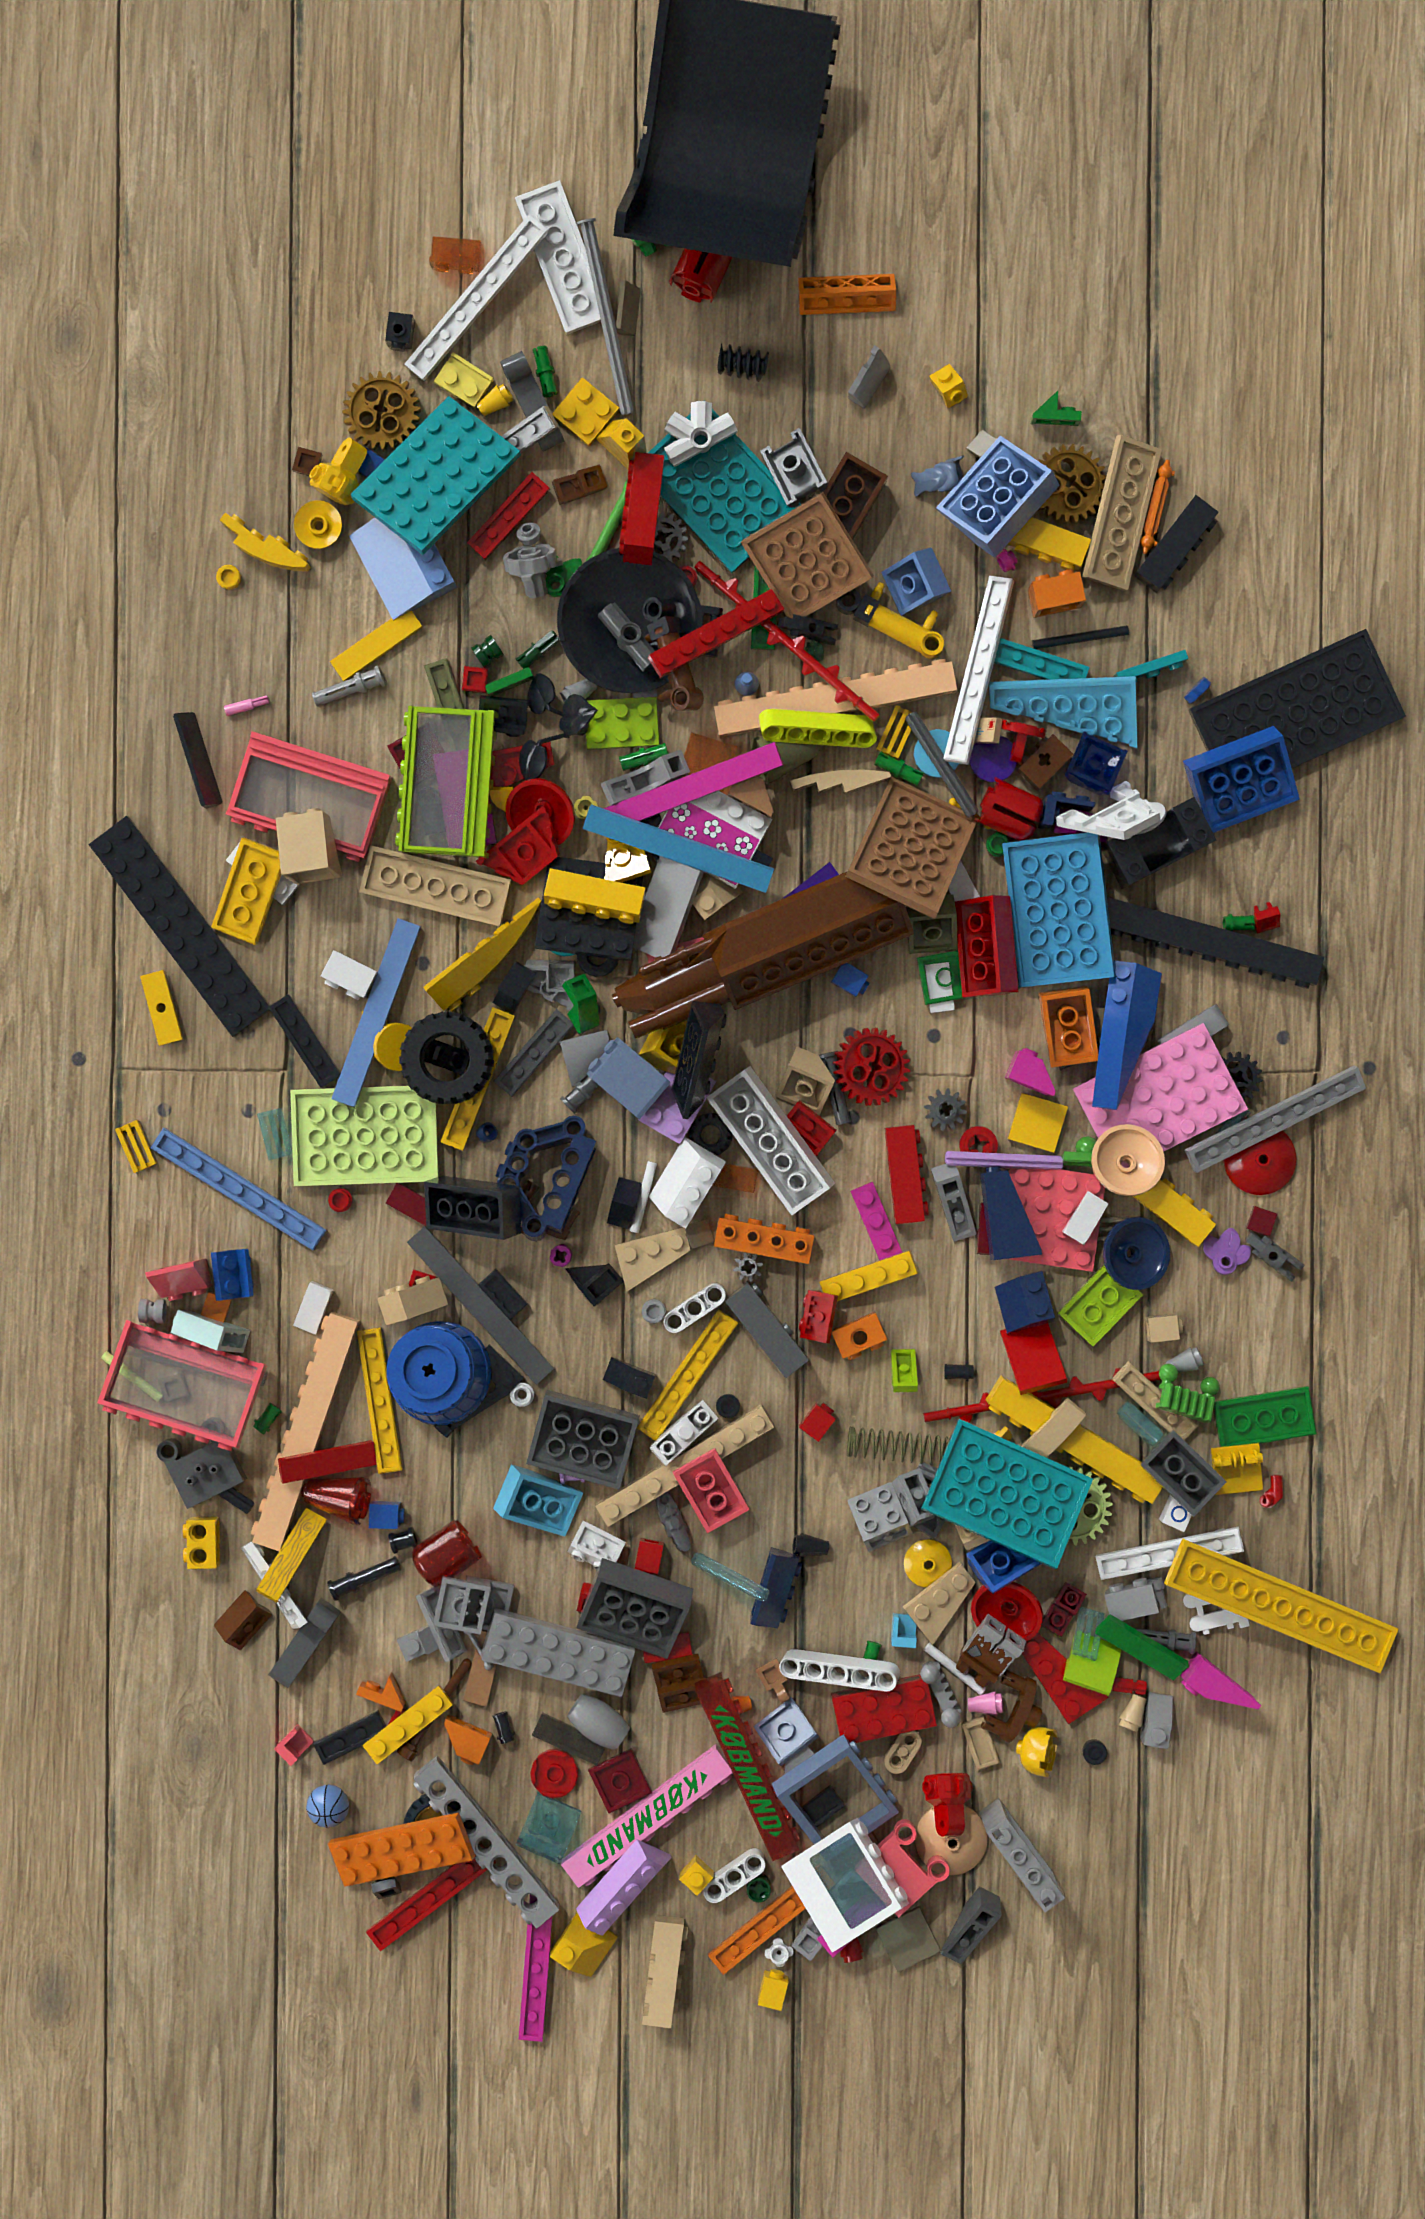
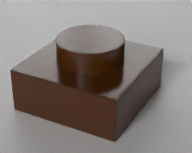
M298 447L292 471L309 476L311 470L321 463L322 453Z

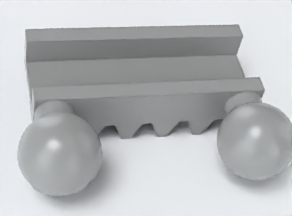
M926 1662L922 1664L923 1668L921 1669L920 1676L925 1683L931 1685L943 1711L941 1715L942 1723L948 1728H954L960 1723L961 1708L959 1704L956 1705L957 1700L955 1696H952V1689L948 1687L949 1683L944 1678L943 1670H939L941 1668L939 1662Z

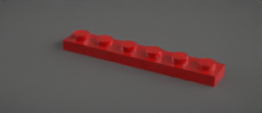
M770 589L649 654L648 659L659 677L662 678L784 611V607L773 589Z
M481 1842L479 1845L485 1848V1846ZM475 1857L472 1861L451 1865L367 1929V1935L381 1952L488 1869H482L476 1862Z

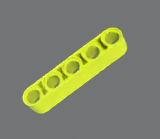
M766 709L759 715L762 736L766 741L868 748L877 741L873 721L865 715Z

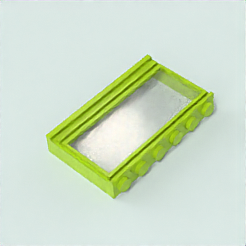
M408 706V712L404 714V726H407V733L402 739L405 760L401 761L400 766L401 774L404 776L403 784L399 786V798L402 799V805L397 812L400 832L396 833L395 843L396 847H399L398 851L414 854L489 858V853L485 852L486 838L490 837V829L487 828L488 814H491L492 806L489 804V792L493 789V780L490 777L491 766L495 764V756L492 755L493 742H496L497 733L494 731V720L499 717V713L494 710Z

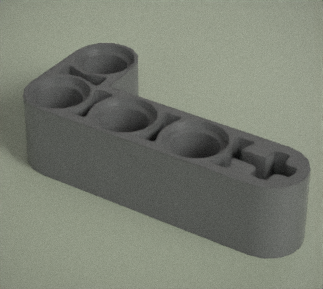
M522 351L500 361L503 372L526 418L541 407L548 406ZM557 428L538 443L544 452L565 442L560 429Z
M321 1598L306 1618L308 1623L299 1629L268 1675L286 1688H289L342 1611Z

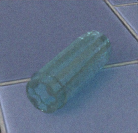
M1126 1401L1116 1412L1119 1418L1147 1444L1154 1446L1163 1436L1161 1429L1132 1403L1130 1404Z

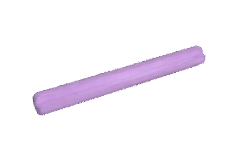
M947 1151L945 1154V1163L949 1166H1000L1001 1168L1060 1170L1063 1167L1061 1156Z

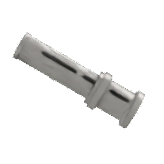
M377 665L375 669L365 673L357 672L352 679L317 692H312V697L316 706L319 707L356 692L364 694L373 687L379 685L382 687L386 686V681L380 666ZM346 688V689L343 690V691H340V692H337V693H334V694L328 696V694H330V693H333V692H335V691H338V690H341V689Z

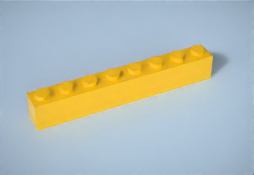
M1000 1375L985 1399L990 1404L989 1409L1000 1416L1002 1413H1005L1011 1417L1009 1421L1019 1428H1022L1024 1425L1031 1429L1029 1432L1031 1435L1051 1418V1414L1055 1410L1054 1407L1031 1393L1020 1395L1017 1385ZM1080 1423L1055 1449L1060 1453H1063L1064 1450L1072 1455L1070 1459L1081 1466L1084 1463L1091 1466L1092 1469L1090 1471L1103 1479L1104 1476L1112 1479L1111 1484L1122 1491L1127 1488L1133 1492L1131 1496L1143 1504L1145 1500L1153 1504L1163 1488L1140 1465L1142 1463L1140 1460Z

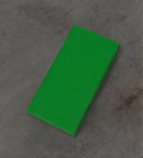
M527 667L491 682L485 688L489 696H495L531 681L534 677L530 668Z

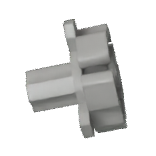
M542 543L536 544L535 547H532V545L517 547L513 551L506 553L503 557L505 571L509 572V575H516L522 578L526 596H529V598L546 595L548 591L544 573H547L550 568L563 565L562 559L556 557L555 548L550 547L549 544Z

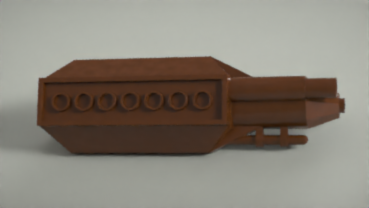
M844 872L729 921L704 934V940L686 948L684 946L677 948L676 952L665 957L658 956L654 958L655 961L639 968V974L614 988L616 993L612 994L613 1002L617 1008L622 1006L624 1011L643 1014L628 1021L635 1039L661 1028L665 1030L688 1020L692 1000L720 1005L731 1002L734 1010H737L913 935L914 931L906 907L894 899L845 877L847 872Z

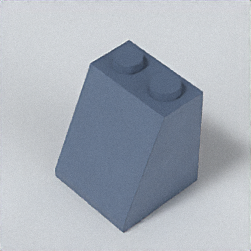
M617 1037L605 1046V1052L599 1059L596 1058L592 1061L586 1074L640 1120L671 1082Z

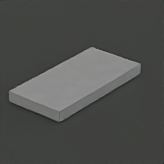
M662 856L659 857L644 899L640 921L636 925L633 948L654 957H665L676 951L702 879L703 871Z

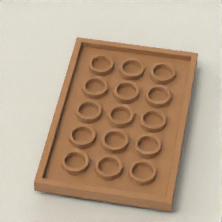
M891 776L845 877L935 919L977 823L974 821L976 816L968 818L962 809Z

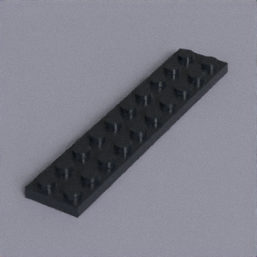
M125 816L88 844L232 1037H235L270 1010L268 1008L270 1006L129 816Z

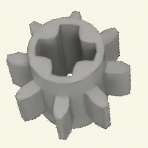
M744 1252L742 1260L735 1258V1261L739 1263V1267H735L733 1271H740V1280L744 1276H748L749 1281L752 1282V1275H761L757 1267L762 1266L763 1263H756L757 1254H754L751 1258L747 1257V1253ZM746 1260H749L750 1264L755 1265L751 1269V1273L741 1269Z

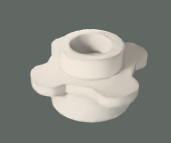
M775 1938L773 1945L765 1950V1957L771 1959L777 1967H783L788 1957L793 1955V1948L786 1946L781 1938Z

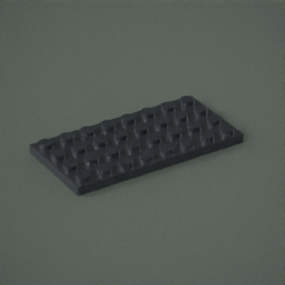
M1367 629L1361 630L1188 710L1207 751L1274 726L1284 737L1292 769L1406 717Z

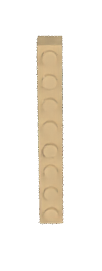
M760 1404L685 1449L668 1465L665 1466L663 1463L623 1486L620 1490L618 1489L598 1501L595 1507L607 1527L679 1485L673 1474L674 1470L714 1448L722 1459L773 1429L774 1424L763 1405Z

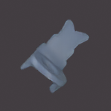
M964 455L947 459L945 462L936 464L934 468L925 469L922 473L912 472L911 477L915 481L914 495L917 497L926 491L934 492L937 490L939 492H950L963 478L960 460L964 458Z

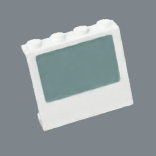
M858 1818L848 1822L781 1866L832 1952L909 1904L905 1890L898 1886L894 1879L893 1870L889 1865L885 1864L879 1847L871 1841L868 1836L867 1827Z

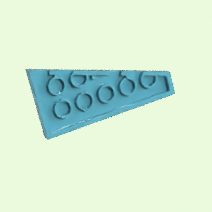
M1136 676L989 682L991 709L1017 716L1024 715L1034 718L1035 721H1046L1068 730L1090 736H1101L1113 742H1123L1131 747L1137 748Z

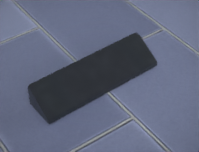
M195 713L173 714L200 805L208 809L222 804V798Z

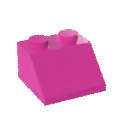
M1027 1048L1022 1049V1051H1015L1005 1079L1044 1095L1054 1096L1056 1091L1043 1060L1037 1058L1039 1053Z

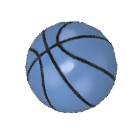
M330 1784L323 1785L312 1791L307 1799L306 1810L313 1823L319 1827L330 1828L344 1821L348 1814L349 1801L341 1788Z

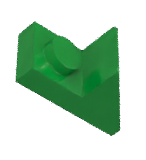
M1057 391L1033 413L1030 424L1079 426L1082 411H1076L1075 407H1062L1061 410H1057Z

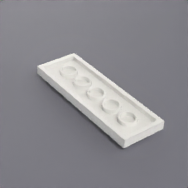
M560 180L515 197L523 221L530 214L549 231L534 251L566 335L600 323L601 319L586 249Z

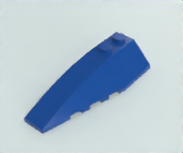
M1115 960L1116 977L1109 978L1092 1104L1094 1108L1110 1110L1118 1109L1130 1076L1138 1062L1141 1050L1144 1048L1147 1036L1155 1022L1162 973L1138 963Z

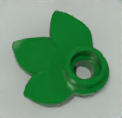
M580 558L570 559L563 562V565L550 568L546 573L547 577L545 579L548 595L552 597L561 596L566 583L582 565ZM555 582L560 583V587L558 589L552 588V585Z

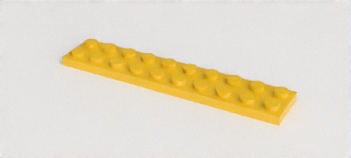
M1183 1538L1164 1582L1167 1586L1380 1674L1399 1630L1392 1625Z

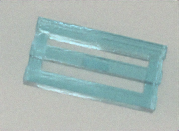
M282 1108L258 1113L257 1116L268 1160L293 1155ZM274 1114H277L286 1149L284 1152L282 1151ZM266 1116L269 1118L277 1150L276 1154H273L264 1118Z
M1083 1607L1080 1608L1071 1655H1079L1081 1658L1087 1657L1092 1661L1097 1659L1101 1637L1094 1634L1091 1652H1088L1093 1618L1097 1617V1627L1104 1620L1105 1613ZM1087 1614V1615H1088V1619H1087V1625H1086L1085 1636H1084V1641H1083V1647H1082V1650H1081V1649H1079V1648H1080V1642H1081V1637H1082V1631H1083V1626H1084L1085 1615Z

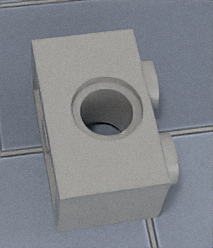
M920 1468L899 1475L892 1482L910 1527L935 1517V1515L921 1509L929 1488Z

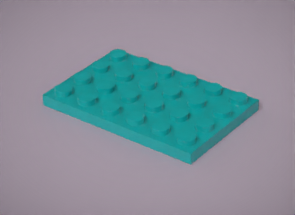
M448 396L350 495L352 500L424 555L521 456V453L515 446Z
M712 409L713 421L720 416ZM691 413L686 417V418H687L688 420H690V421H691ZM667 434L648 452L650 454L664 455L660 497L720 562L733 573L750 557L741 541L796 507H788L770 470L736 434L712 446L707 452L699 453L676 467L671 464L664 447L679 439ZM698 435L694 439L698 445H703L708 440L704 435Z
M959 1419L921 1509L1053 1569H1057L1093 1478Z

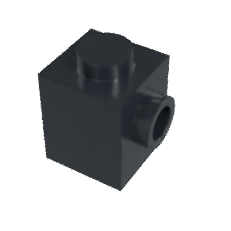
M389 312L385 341L387 346L391 347V350L404 352L405 349L412 350L415 328L413 315Z

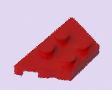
M544 804L487 851L489 858H478L475 862L478 865H485L496 870L495 873L510 877L514 882L521 885L525 884L560 855L548 806Z

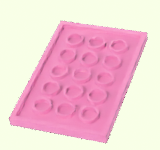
M1204 1022L1139 1055L1138 1062L1130 1076L1129 1083L1117 1110L1092 1107L1096 1077L1073 1088L1098 1138L1114 1126L1136 1125L1153 1134L1159 1141L1163 1152L1248 1110ZM1121 1162L1122 1167L1129 1168L1127 1162Z

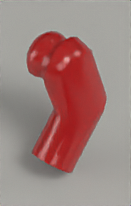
M1270 1475L1271 1488L1259 1500L1262 1507L1271 1508L1283 1498V1475Z

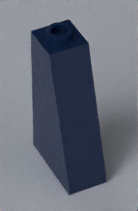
M1000 1166L986 1168V1173H981L980 1179L990 1260L1042 1255V1249L1008 1170L1001 1171Z

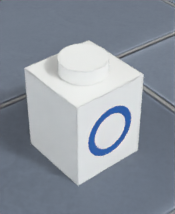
M1169 1495L1159 1520L1185 1532L1192 1515Z

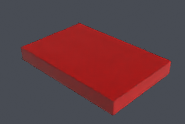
M1049 1324L1008 1334L1006 1329L1000 1331L1020 1395L1067 1383V1377Z

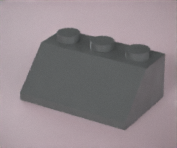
M1174 1430L1168 1433L1140 1464L1193 1517L1227 1482Z

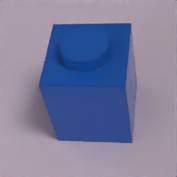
M849 963L841 965L831 981L832 984L854 997L858 993L863 995L870 984L866 981L869 975Z
M372 1501L369 1504V1528L398 1529L400 1523H404L405 1508H401V1502Z

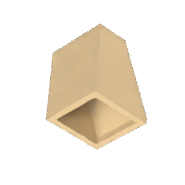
M319 808L308 809L307 813L287 812L283 814V817L276 818L282 876L296 885L342 877L330 816Z

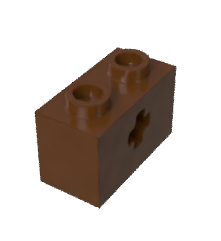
M1054 734L1049 738H1042L1035 745L1038 750L1032 756L1027 753L1021 762L1018 763L1021 767L1017 772L1037 791L1073 755ZM1038 756L1042 758L1044 756L1048 757L1047 764L1049 766L1045 764L1043 766L1039 765L1040 758Z

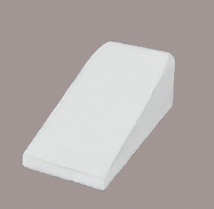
M1087 1191L1062 1232L1085 1245L1108 1203Z
M311 1281L293 1326L316 1335L334 1290Z

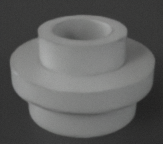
M525 523L519 527L516 534L520 542L530 546L539 541L541 530L535 523Z

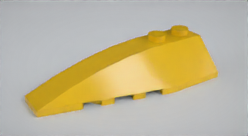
M539 897L514 915L510 923L506 922L496 929L493 937L484 938L474 948L475 951L473 953L466 952L423 987L443 1011L450 1010L453 1012L463 1004L462 998L467 994L471 997L481 989L480 984L501 965L531 925L541 907L542 901Z

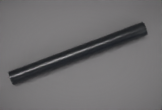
M1126 625L1032 640L1033 649H1042L1129 635V628Z

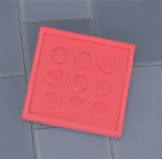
M1009 1168V1175L1042 1249V1255L1010 1258L1009 1260L1093 1272L1101 1218L1085 1245H1082L1062 1231L1087 1191L1104 1200L1105 1187L1099 1182L1095 1174L1061 1169Z

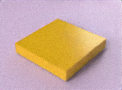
M1021 1093L1007 1139L1054 1153L1068 1106Z

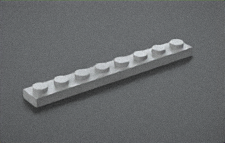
M1352 1066L1185 1149L1193 1171L1198 1173L1366 1089L1359 1068Z

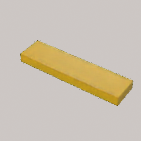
M411 610L394 620L391 618L332 659L330 663L343 681L349 680L357 672L362 671L422 629L423 626Z

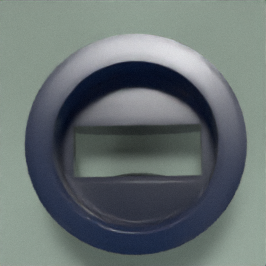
M485 1122L479 1126L476 1135L479 1141L489 1143L497 1138L498 1132L492 1123Z

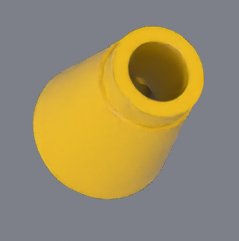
M503 383L500 386L496 385L477 404V407L485 417L488 414L510 406V402L514 398Z

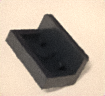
M480 696L479 710H494L499 713V717L494 720V731L496 733H506L509 737H519L526 732L529 700Z

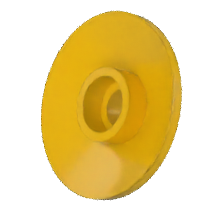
M314 500L304 504L297 511L294 518V530L296 536L304 545L314 549H323L331 546L339 538L342 531V519L333 505L325 501ZM317 523H323L321 530L315 529Z
M923 1539L915 1542L909 1547L904 1557V1569L908 1578L921 1587L927 1588L952 1568V1559L948 1549L942 1543L933 1539ZM928 1560L933 1562V1566L930 1569L924 1567V1563Z

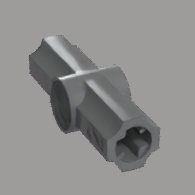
M615 602L610 603L598 614L599 619L617 639L619 648L626 651L643 672L648 671L653 667L648 656L655 652V650L641 635L640 627L632 623ZM630 634L634 637V640H628L624 635Z

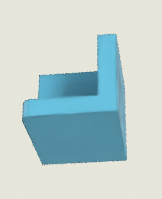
M893 1613L891 1645L895 1647L916 1648V1623L909 1614Z

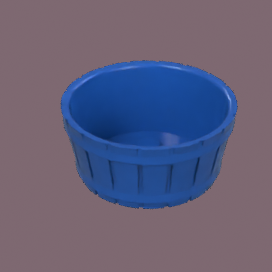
M448 1321L424 1323L410 1330L394 1345L387 1362L388 1385L398 1405L411 1417L431 1425L453 1424L452 1422L456 1423L472 1414L479 1407L481 1401L484 1400L491 1380L489 1355L485 1351L486 1348L482 1341L471 1330L460 1326V1324ZM432 1363L433 1369L436 1371L435 1374H430L428 1377L424 1376L423 1366H429Z

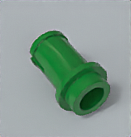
M1228 914L1223 917V929L1229 931L1254 930V925L1251 924L1255 923L1253 915L1233 916Z
M270 1402L258 1420H254L255 1424L253 1427L262 1434L270 1432V1426L282 1411Z
M867 1641L863 1658L878 1660L882 1645L873 1641Z

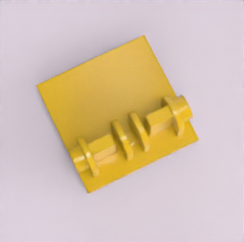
M1259 1443L1211 1448L1212 1468L1227 1481L1215 1495L1263 1490L1261 1470L1263 1456L1260 1453Z

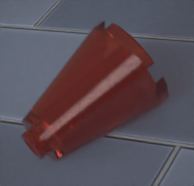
M364 1477L310 1479L307 1483H304L301 1496L304 1497V1502L352 1525H360L359 1519H365L369 1509L371 1493L367 1492V1486H371L369 1478Z

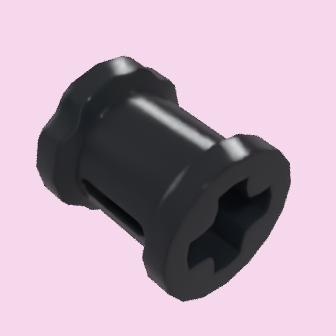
M413 1527L401 1533L388 1534L393 1554L413 1547V1549L418 1548L417 1537Z

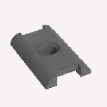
M800 428L790 433L793 438L792 441L775 451L770 446L760 450L788 507L799 506V500L818 489L820 492H823L828 486Z

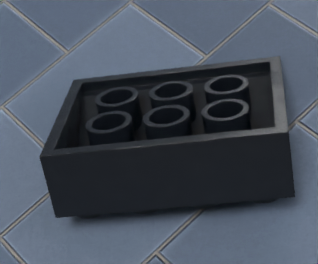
M693 1000L691 1003L671 1088L683 1119H689L703 1104L705 1095H708L710 1092L711 1083L709 1077L710 1073H713L715 1070L716 1059L714 1056L716 1050L719 1051L721 1036L719 1035L721 1028H724L727 1018L720 1004Z

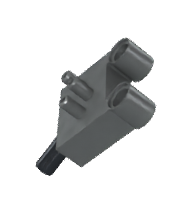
M217 1417L209 1418L201 1424V1427L207 1428L209 1423H213L217 1426L218 1432L225 1434V1424ZM170 1438L158 1445L156 1450L157 1457L165 1463L187 1509L215 1495H219L244 1513L248 1514L255 1504L254 1501L233 1488V1486L247 1479L233 1448L232 1451L224 1450L217 1447L218 1442L209 1440L212 1443L180 1458L182 1445L178 1440ZM166 1444L173 1446L175 1450L172 1457L164 1452Z

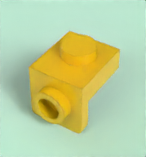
M950 363L929 376L931 383L942 395L947 408L960 403L968 397L964 381Z

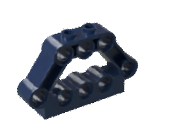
M569 1116L563 1122L535 1130L527 1128L520 1130L516 1134L514 1141H509L505 1150V1155H507L505 1163H500L497 1169V1183L506 1184L513 1182L520 1186L521 1178L525 1177L530 1171L529 1159L531 1155L541 1150L571 1142L570 1147L564 1149L561 1154V1169L557 1170L552 1176L553 1189L543 1198L544 1211L542 1216L537 1215L520 1186L522 1229L524 1235L530 1241L542 1240L548 1230L559 1234L563 1233L598 1147L597 1141L586 1137L585 1122L578 1116ZM577 1125L581 1130L578 1134L572 1135L568 1133L569 1127ZM526 1138L534 1140L533 1145L529 1148L521 1145L522 1141ZM576 1155L579 1157V1160L576 1164L570 1165L566 1162L567 1157ZM517 1160L525 1162V1166L520 1170L512 1168L513 1163ZM561 1177L570 1179V1183L565 1187L557 1185V1181ZM552 1199L561 1201V1205L557 1209L548 1207V1203ZM533 1222H538L541 1224V1228L538 1232L533 1233L528 1230L529 1225Z

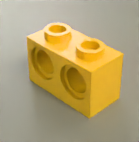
M190 1517L186 1520V1524H183V1538H187V1548L183 1550V1561L187 1563V1569L217 1568L220 1566L219 1517ZM196 1525L205 1527L206 1535L204 1537L196 1534ZM197 1549H202L206 1552L207 1558L205 1561H201L196 1557Z

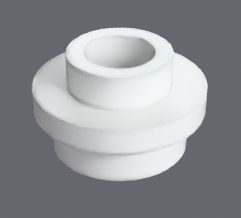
M518 1383L510 1392L511 1401L519 1407L528 1406L534 1399L533 1388L527 1383ZM524 1390L527 1393V1397L524 1399L519 1398L518 1392Z

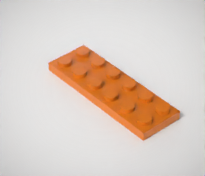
M459 1812L331 1839L328 1843L344 1887L472 1861L475 1857Z

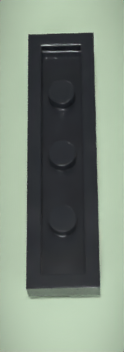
M290 994L270 1005L268 1008L320 1088L340 1077V1071Z

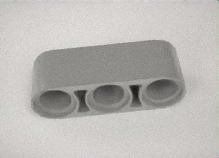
M1215 1004L1162 1036L1157 1042L1160 1045L1203 1022L1210 1036L1227 1027L1229 1023L1218 1005Z

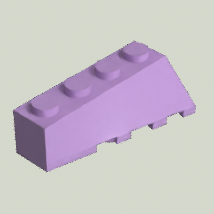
M636 1839L576 1908L585 1929L603 1936L672 1858L671 1855Z

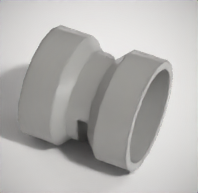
M140 1299L138 1306L139 1323H148L154 1320L156 1323L164 1324L167 1315L166 1300L158 1299L154 1303L149 1299Z

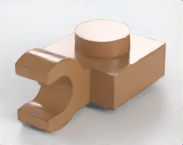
M775 1658L756 1668V1672L766 1691L774 1688L780 1702L783 1703L790 1699V1694L783 1684L788 1678L780 1672V1662L778 1658Z

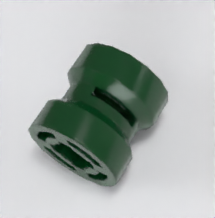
M492 635L486 637L481 645L476 644L471 647L484 668L490 665L492 659H499L504 655Z
M761 1873L747 1883V1895L753 1902L761 1903L769 1898L771 1884L765 1874Z

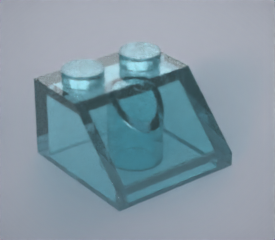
M537 1792L515 1845L560 1864L582 1811Z

